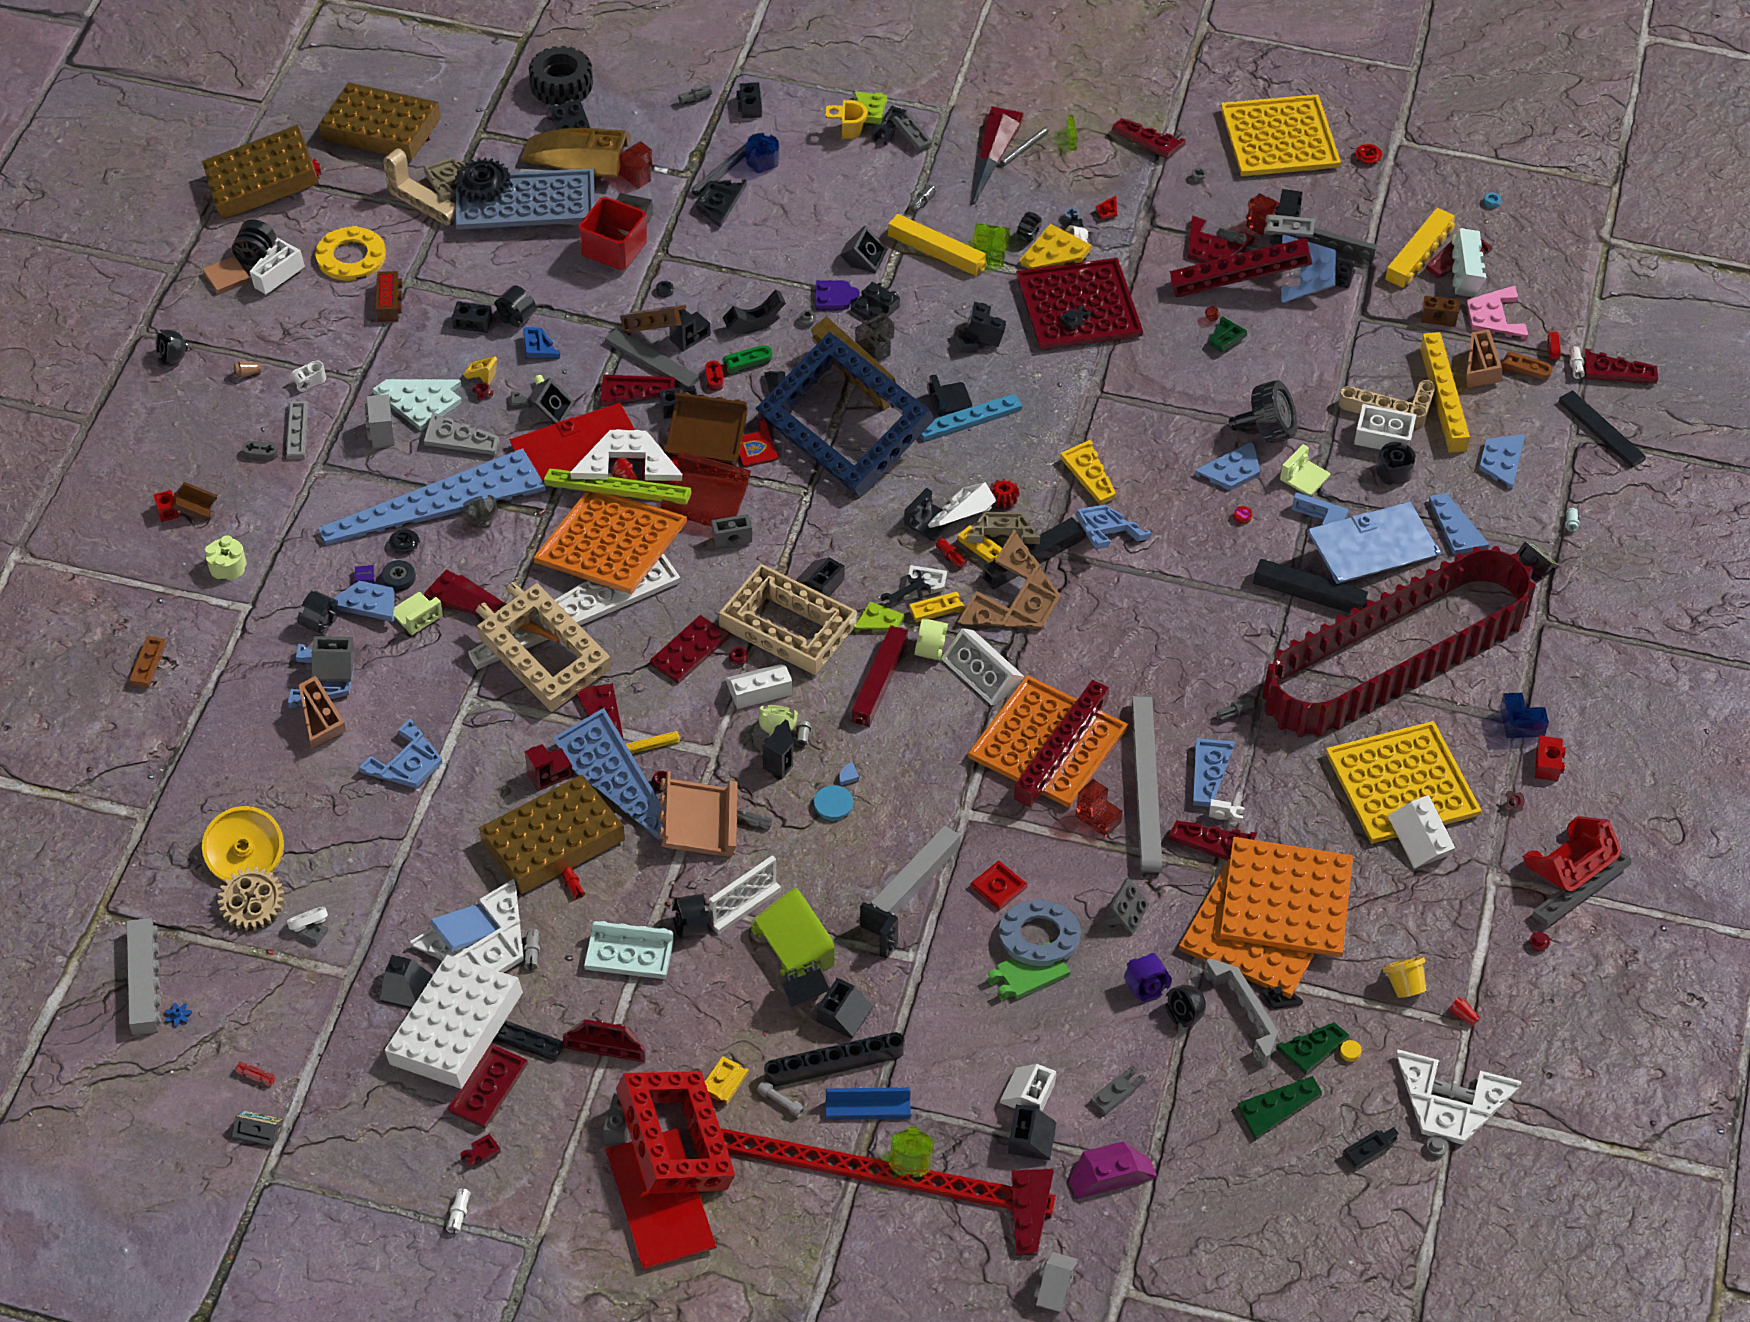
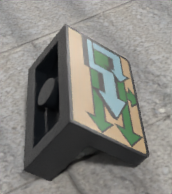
M1526 541L1516 552L1519 555L1518 560L1525 566L1531 567L1533 572L1542 579L1546 577L1553 567L1558 569L1560 566L1534 544Z
M242 1111L235 1116L232 1137L274 1145L276 1144L278 1127L283 1124L284 1119Z

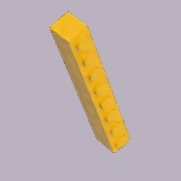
M1423 333L1420 350L1428 379L1435 384L1433 397L1449 453L1467 452L1470 435L1441 333Z

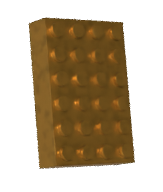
M348 82L324 115L318 127L321 140L389 155L395 149H400L405 153L408 160H413L441 119L439 102Z
M298 125L202 161L215 206L222 220L319 184L305 139Z
M583 775L479 827L481 843L508 878L515 880L516 888L521 894L560 875L564 869H568V867L573 868L625 840L622 822Z

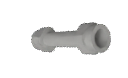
M762 1081L759 1084L757 1092L765 1098L769 1096L789 1109V1114L792 1116L801 1117L805 1110L801 1103L798 1101L793 1103L773 1090V1085L768 1082Z

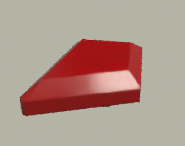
M1116 196L1095 206L1101 220L1118 216Z

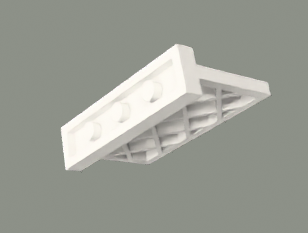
M772 855L709 898L711 922L707 924L718 935L781 892V886L776 882V858Z

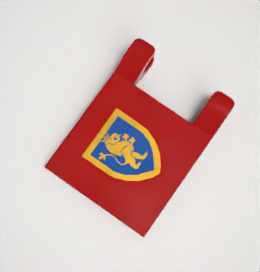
M765 419L758 420L759 432L743 435L739 454L743 468L779 459Z

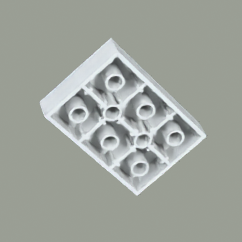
M446 955L385 1048L390 1065L462 1089L522 995L523 991L518 977Z

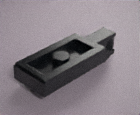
M1394 1127L1386 1132L1376 1130L1344 1149L1343 1155L1356 1170L1393 1147V1142L1398 1139L1399 1132Z

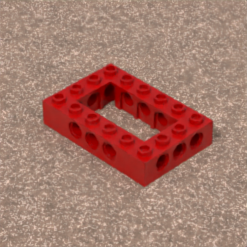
M702 1071L623 1073L616 1091L648 1194L727 1191L736 1175ZM673 1102H684L682 1113L686 1116L688 1132H691L694 1141L693 1148L696 1149L699 1159H670L653 1103L672 1104Z

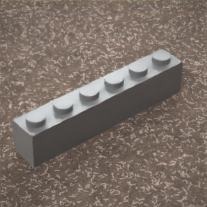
M152 918L127 921L129 1025L132 1035L157 1033L158 1024H161L160 1011L157 1012V1007L161 1006L160 995L157 994V989H160L159 977H156V972H160L159 960H156V955H159L158 942L155 943V938H159L158 926H154Z

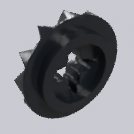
M401 529L390 536L389 544L396 553L402 552L404 555L405 552L411 553L413 549H417L419 536L412 530Z

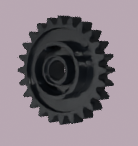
M486 157L484 160L478 158L477 161L471 160L470 164L465 162V167L460 166V170H457V175H455L457 191L461 192V196L466 195V199L472 198V201L478 199L481 202L482 199H485L488 202L489 198L495 200V196L501 197L500 193L505 194V189H509V184H511L508 167L505 168L504 163L500 164L499 160L494 162L493 158L489 161Z

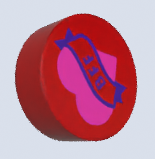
M1239 506L1234 510L1233 518L1237 523L1247 524L1252 519V510L1246 506Z

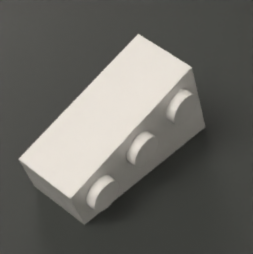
M277 238L273 248H269L264 259L261 258L250 271L254 288L267 294L304 268L305 265L301 251Z

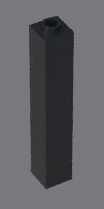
M1071 517L1040 534V544L1024 545L1027 546L1028 551L1037 562L1041 564L1081 542L1084 529L1079 522ZM995 560L983 566V579L993 590L1019 576L995 563Z
M1260 558L1254 573L1253 584L1346 613H1350L1353 608L1359 610L1365 608L1366 601H1368V591L1343 583L1336 584L1333 580Z

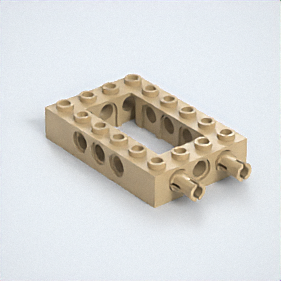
M511 582L513 587L509 584L506 591L515 598L495 613L486 603L481 604L483 608L480 605L477 607L476 612L484 619L482 623L477 625L478 635L484 644L518 679L553 712L574 697L579 691L611 669V658L538 583L524 592L516 582ZM537 614L539 615L540 623L542 625L545 624L552 631V634L564 643L567 650L570 649L577 657L575 662L554 677L512 636L515 630L525 623L528 624L530 619Z

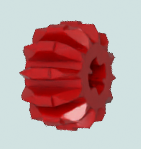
M1004 478L1002 481L996 479L995 483H991L990 491L996 499L993 504H996L997 508L1000 506L1004 509L1006 506L1012 508L1013 504H1017L1020 496L1017 483H1013L1012 480L1005 481Z

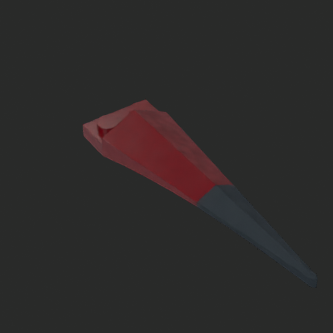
M991 106L986 121L973 195V205L979 198L1007 147L1020 130L1024 118L1023 112Z

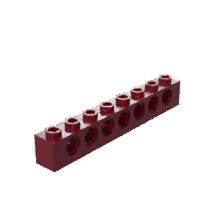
M1303 238L1171 270L1170 276L1175 297H1180L1312 265L1313 263L1308 240Z
M1093 679L1015 784L1014 800L1030 808L1033 806L1108 702L1109 687Z

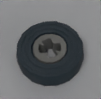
M403 560L388 563L383 567L381 573L383 584L387 587H392L394 591H403L410 588L416 579L414 567Z

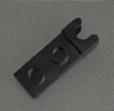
M891 106L882 118L881 124H877L874 127L872 140L875 142L877 139L883 138L885 140L884 145H888L898 128L892 120L893 117L897 116L900 120H904L903 114L907 110Z

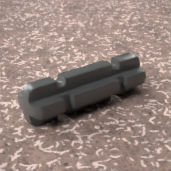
M1222 228L1216 232L1218 238L1244 244L1247 240L1246 235L1243 233Z
M737 810V822L744 821L748 825L762 826L764 829L771 828V818L765 816L762 818L761 815L749 812L745 814L744 811Z

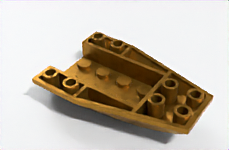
M568 128L548 131L528 138L521 161L558 170L593 168L594 177L617 178L620 170L619 155L622 147H628L631 134L626 130Z

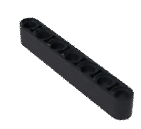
M891 1032L773 1059L764 1066V1081L770 1083L773 1087L895 1060L901 1058L904 1054L905 1039L901 1033Z

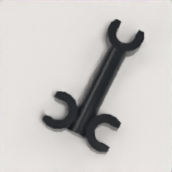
M916 570L917 578H912L910 574L907 575L910 585L893 594L884 593L880 596L881 602L889 600L885 604L886 608H892L894 601L917 590V595L920 598H923L922 590H927L929 594L931 593L930 585L924 582L919 570Z

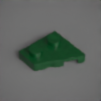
M1222 316L1219 326H1216L1214 334H1212L1209 340L1210 346L1223 353L1245 338L1247 330Z

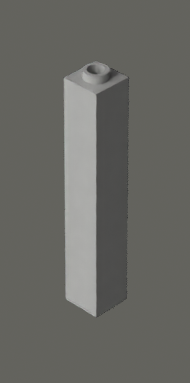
M944 825L877 895L871 904L896 915L958 850L961 835Z

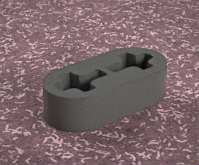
M248 441L243 445V454L248 459L272 461L278 456L277 447L273 443Z

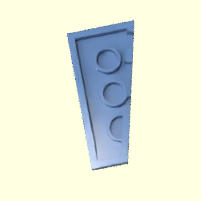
M1447 493L1429 496L1431 508L1453 555L1472 552V547L1476 546L1481 550L1489 549L1490 544Z
M1196 738L1194 806L1210 807L1211 800L1216 799L1235 746V741Z

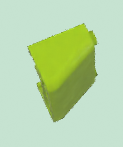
M797 888L786 892L752 919L750 927L755 936L758 935L760 938L765 936L782 962L781 976H784V972L792 968H796V970L803 968V964L811 960H815V962L820 960L824 971L835 966L834 943Z

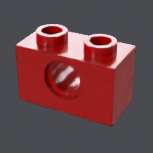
M1539 735L1536 746L1535 778L1558 781L1560 774H1564L1565 762H1562V758H1565L1566 747H1563L1562 738Z

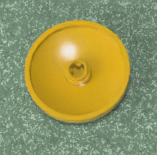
M250 806L230 808L217 815L208 825L202 840L204 860L210 871L223 882H225V879L232 880V873L238 876L239 869L245 873L247 867H249L251 872L257 867L259 872L265 868L267 874L273 873L278 867L284 852L283 834L278 823L267 812Z

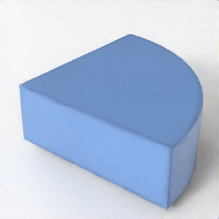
M853 762L848 763L842 768L839 776L840 786L859 781V775Z

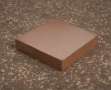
M235 256L203 268L204 275L218 295L250 283L249 276Z

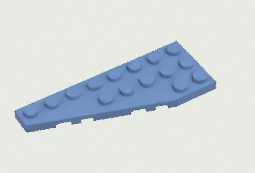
M604 708L553 737L559 749L562 748L571 762L572 771L579 776L583 775L592 787L659 839L660 826L662 827V822H659V815L663 806H660L658 797Z

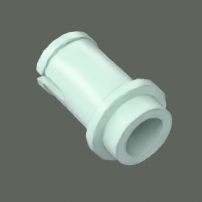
M1569 508L1566 511L1567 521L1565 522V527L1568 531L1574 532L1580 526L1578 510L1576 508Z

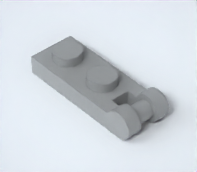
M1279 215L1266 216L1265 222L1267 226L1264 229V233L1267 235L1279 234L1313 237L1315 223L1313 218ZM1274 223H1279V227L1274 226Z

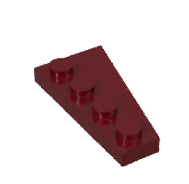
M1121 118L1112 126L1114 132L1165 158H1169L1186 143L1184 138L1178 140L1172 138V134L1166 133L1163 135L1157 133V129L1142 128V124Z
M603 375L600 406L660 397L659 391L674 389L675 377Z
M1176 820L1168 840L1228 861L1231 858L1233 837L1256 840L1257 832H1250V834L1241 833V830L1232 829V831L1221 830L1217 826L1208 828L1202 827V824Z
M1054 1168L1011 1170L1016 1256L1038 1255Z

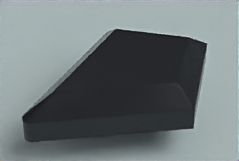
M784 371L764 372L770 393L785 378Z
M1279 986L1262 991L1272 1008L1303 1004V1000L1294 993L1291 999L1281 995L1282 989Z

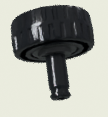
M1279 380L1266 382L1254 387L1251 394L1252 411L1229 418V426L1233 431L1256 425L1262 437L1269 443H1276L1294 437L1298 426L1297 413L1292 396L1285 384Z

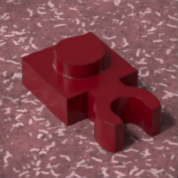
M489 1133L471 1143L472 1150L462 1151L460 1157L462 1160L470 1157L471 1159L466 1161V1166L471 1168L479 1159L484 1163L500 1154L501 1148Z

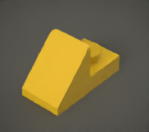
M493 356L471 362L463 375L466 379L480 377L483 382L490 384L496 375L497 358Z

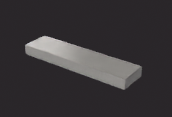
M308 401L289 402L287 460L305 459Z

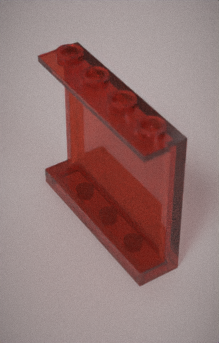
M680 451L677 468L682 473V481H671L670 485L691 488V496L687 505L662 499L661 509L686 516L687 521L711 527L712 520L737 516L750 483L751 470Z

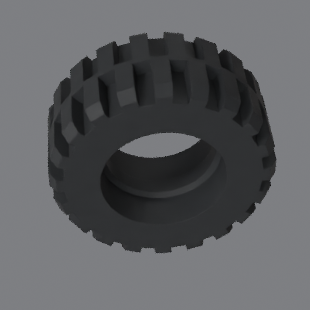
M553 46L550 49H544L543 52L537 53L536 57L534 56L529 64L531 92L539 101L542 100L544 104L549 103L551 106L555 104L561 105L569 100L580 99L582 101L593 88L591 61L586 54L579 49L576 50L574 47ZM558 75H567L566 77H554Z

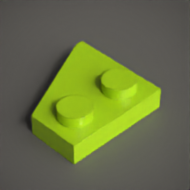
M869 602L856 623L854 632L858 633L861 629H872V632H887L890 625L900 627L904 620V614Z

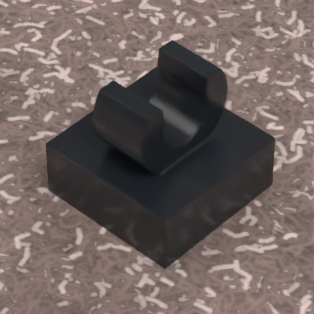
M1071 215V219H1065V229L1070 225L1084 228L1082 218L1078 219V215Z

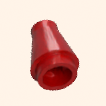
M1458 997L1449 1007L1452 1015L1471 1026H1474L1480 1019L1465 998Z

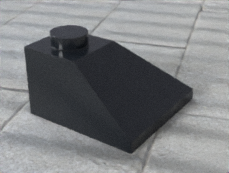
M865 225L845 244L840 256L853 268L876 273L888 248Z
M551 378L538 383L530 395L533 404L553 424L565 420L575 403Z
M391 955L384 973L380 1002L412 1009L433 975L412 959Z

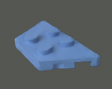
M1525 435L1486 439L1479 470L1490 475L1497 482L1499 480L1507 484V488L1512 490Z
M1253 442L1196 469L1195 475L1197 477L1203 475L1209 478L1211 483L1221 485L1230 491L1259 477L1260 468Z
M358 581L334 597L338 601L336 610L391 622L395 620L394 590L392 587Z

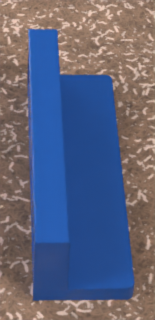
M910 1087L827 1088L826 1120L911 1119Z

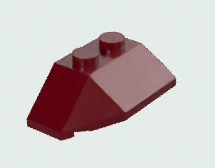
M584 1019L563 1034L564 1049L642 1063L646 1061L645 1047L632 1029L622 1024H610L600 1020Z

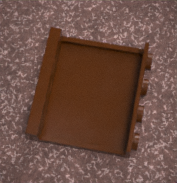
M687 392L675 393L676 402L667 445H664V453L668 457H679V461L737 469L748 413L747 402L739 399L734 401L726 400L723 397L712 398L703 394L697 396Z

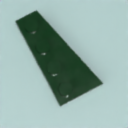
M1310 1076L1238 1102L1237 1109L1256 1141L1267 1131L1270 1132L1276 1128L1277 1124L1283 1120H1288L1295 1112L1304 1109L1322 1096V1091L1314 1077Z

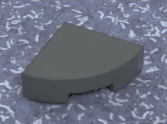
M511 391V409L530 408L529 400L526 397L520 395L519 392Z
M317 925V927L310 929L306 928L300 932L299 937L318 946L327 934L328 927Z

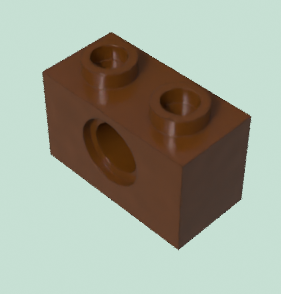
M1424 296L1421 323L1456 327L1460 300Z

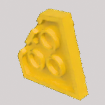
M1049 224L1019 261L1021 265L1028 269L1064 265L1066 262L1075 261V263L1081 262L1092 250V245Z

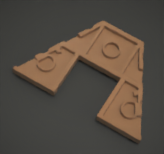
M1013 530L997 556L995 563L1027 581L1010 609L976 591L958 620V625L1043 629L1061 599L1060 593L1054 588L1050 579L1040 568L1041 566L1021 541L1016 530Z

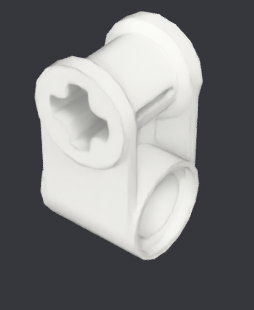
M312 361L292 371L290 380L296 383L297 389L300 392H305L325 382L324 365L321 361Z

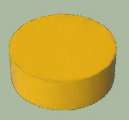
M1353 1040L1345 1041L1340 1049L1341 1057L1348 1062L1357 1061L1362 1052L1360 1044Z

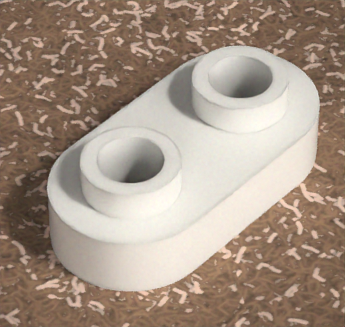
M318 907L288 919L287 924L290 930L294 929L295 932L305 929L308 924L324 922L328 913L325 907Z

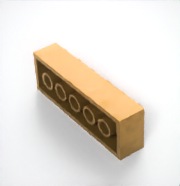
M827 316L810 329L813 335L811 338L816 345L830 331L896 383L895 377ZM831 359L832 366L835 365L838 371L843 376L846 375L854 386L857 385L866 397L869 396L875 406H880L884 410L889 407L885 400L879 399L871 389H866L862 382L857 378L854 379L848 371L842 370L838 363Z

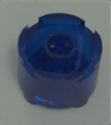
M756 133L748 138L745 144V158L747 165L754 169V172L762 173L763 171L778 167L779 141L775 136Z

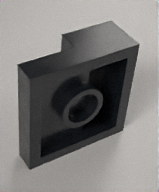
M872 281L861 291V297L850 306V311L879 326L900 307V297L897 292L886 290L882 283L876 284Z

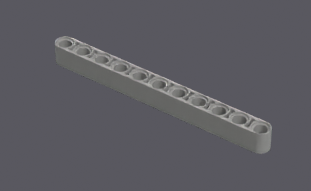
M1132 696L1141 872L1161 873L1162 853L1152 697Z

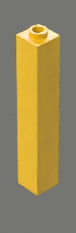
M897 214L888 223L889 237L974 276L983 271L987 265L986 253L900 214Z

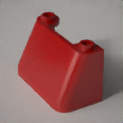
M1577 816L1567 826L1569 841L1547 857H1543L1541 852L1537 850H1531L1522 857L1527 868L1562 890L1574 891L1614 862L1620 856L1621 848L1610 820Z

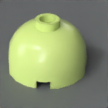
M768 705L767 709H763V706L759 708L758 721L760 727L771 736L775 727L778 724L780 725L785 719L789 721L790 730L792 731L796 726L798 712L794 710L793 714L789 712L790 708L777 705Z

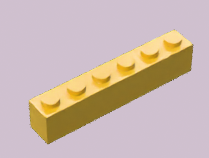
M1436 208L1387 267L1385 280L1402 288L1407 283H1411L1416 272L1419 273L1423 264L1429 261L1431 254L1437 251L1441 242L1444 243L1447 234L1453 232L1455 228V215Z

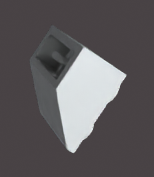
M1039 1064L1016 1067L1000 1103L1015 1108L1016 1104L1036 1107L1042 1111L1054 1088L1056 1071Z

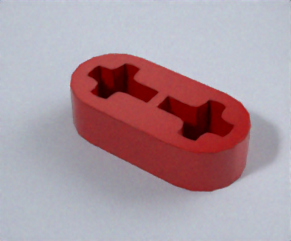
M1549 331L1547 335L1549 360H1559L1561 354L1559 333Z
M713 360L707 362L705 374L708 388L712 391H719L724 387L721 364Z

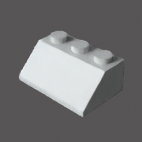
M782 664L725 678L737 709L792 695V679L787 667Z
M1429 795L1414 800L1388 815L1414 869L1447 857L1455 849Z

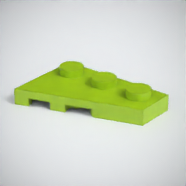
M855 91V100L864 104L868 111L867 119L864 122L881 124L888 95Z

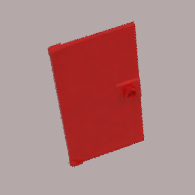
M619 402L511 438L509 442L514 451L524 449L544 483V478L549 468L572 471L609 430H635ZM609 458V462L618 460V458Z
M678 1128L662 1132L670 1159H688ZM632 1141L605 1149L639 1255L642 1270H649L662 1264L717 1248L699 1192L648 1194Z

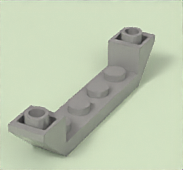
M1207 959L1204 969L1206 979L1210 980L1214 987L1228 982L1230 989L1236 992L1240 1005L1246 1008L1250 1021L1256 1024L1261 1037L1255 1042L1254 1056L1257 1061L1262 1063L1263 1067L1268 1066L1276 1043L1278 1030L1239 968L1217 960Z

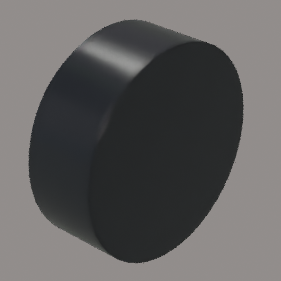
M660 281L656 285V293L660 297H669L674 292L673 284L669 281Z

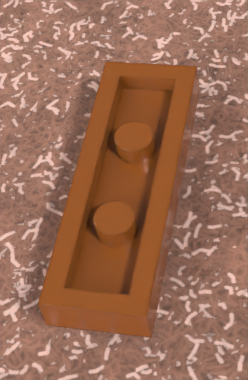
M147 636L130 677V685L150 687L166 647V639Z

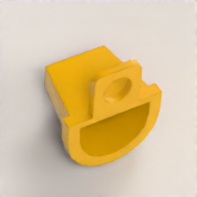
M843 100V106H826L825 117L827 119H842V139H855L861 135L863 123L868 116V111L864 104L853 100ZM831 110H837L839 113L836 114V115H833V114H830L829 112H830Z
M1424 956L1399 960L1382 968L1383 972L1388 974L1398 998L1409 997L1427 991L1423 963L1426 962Z

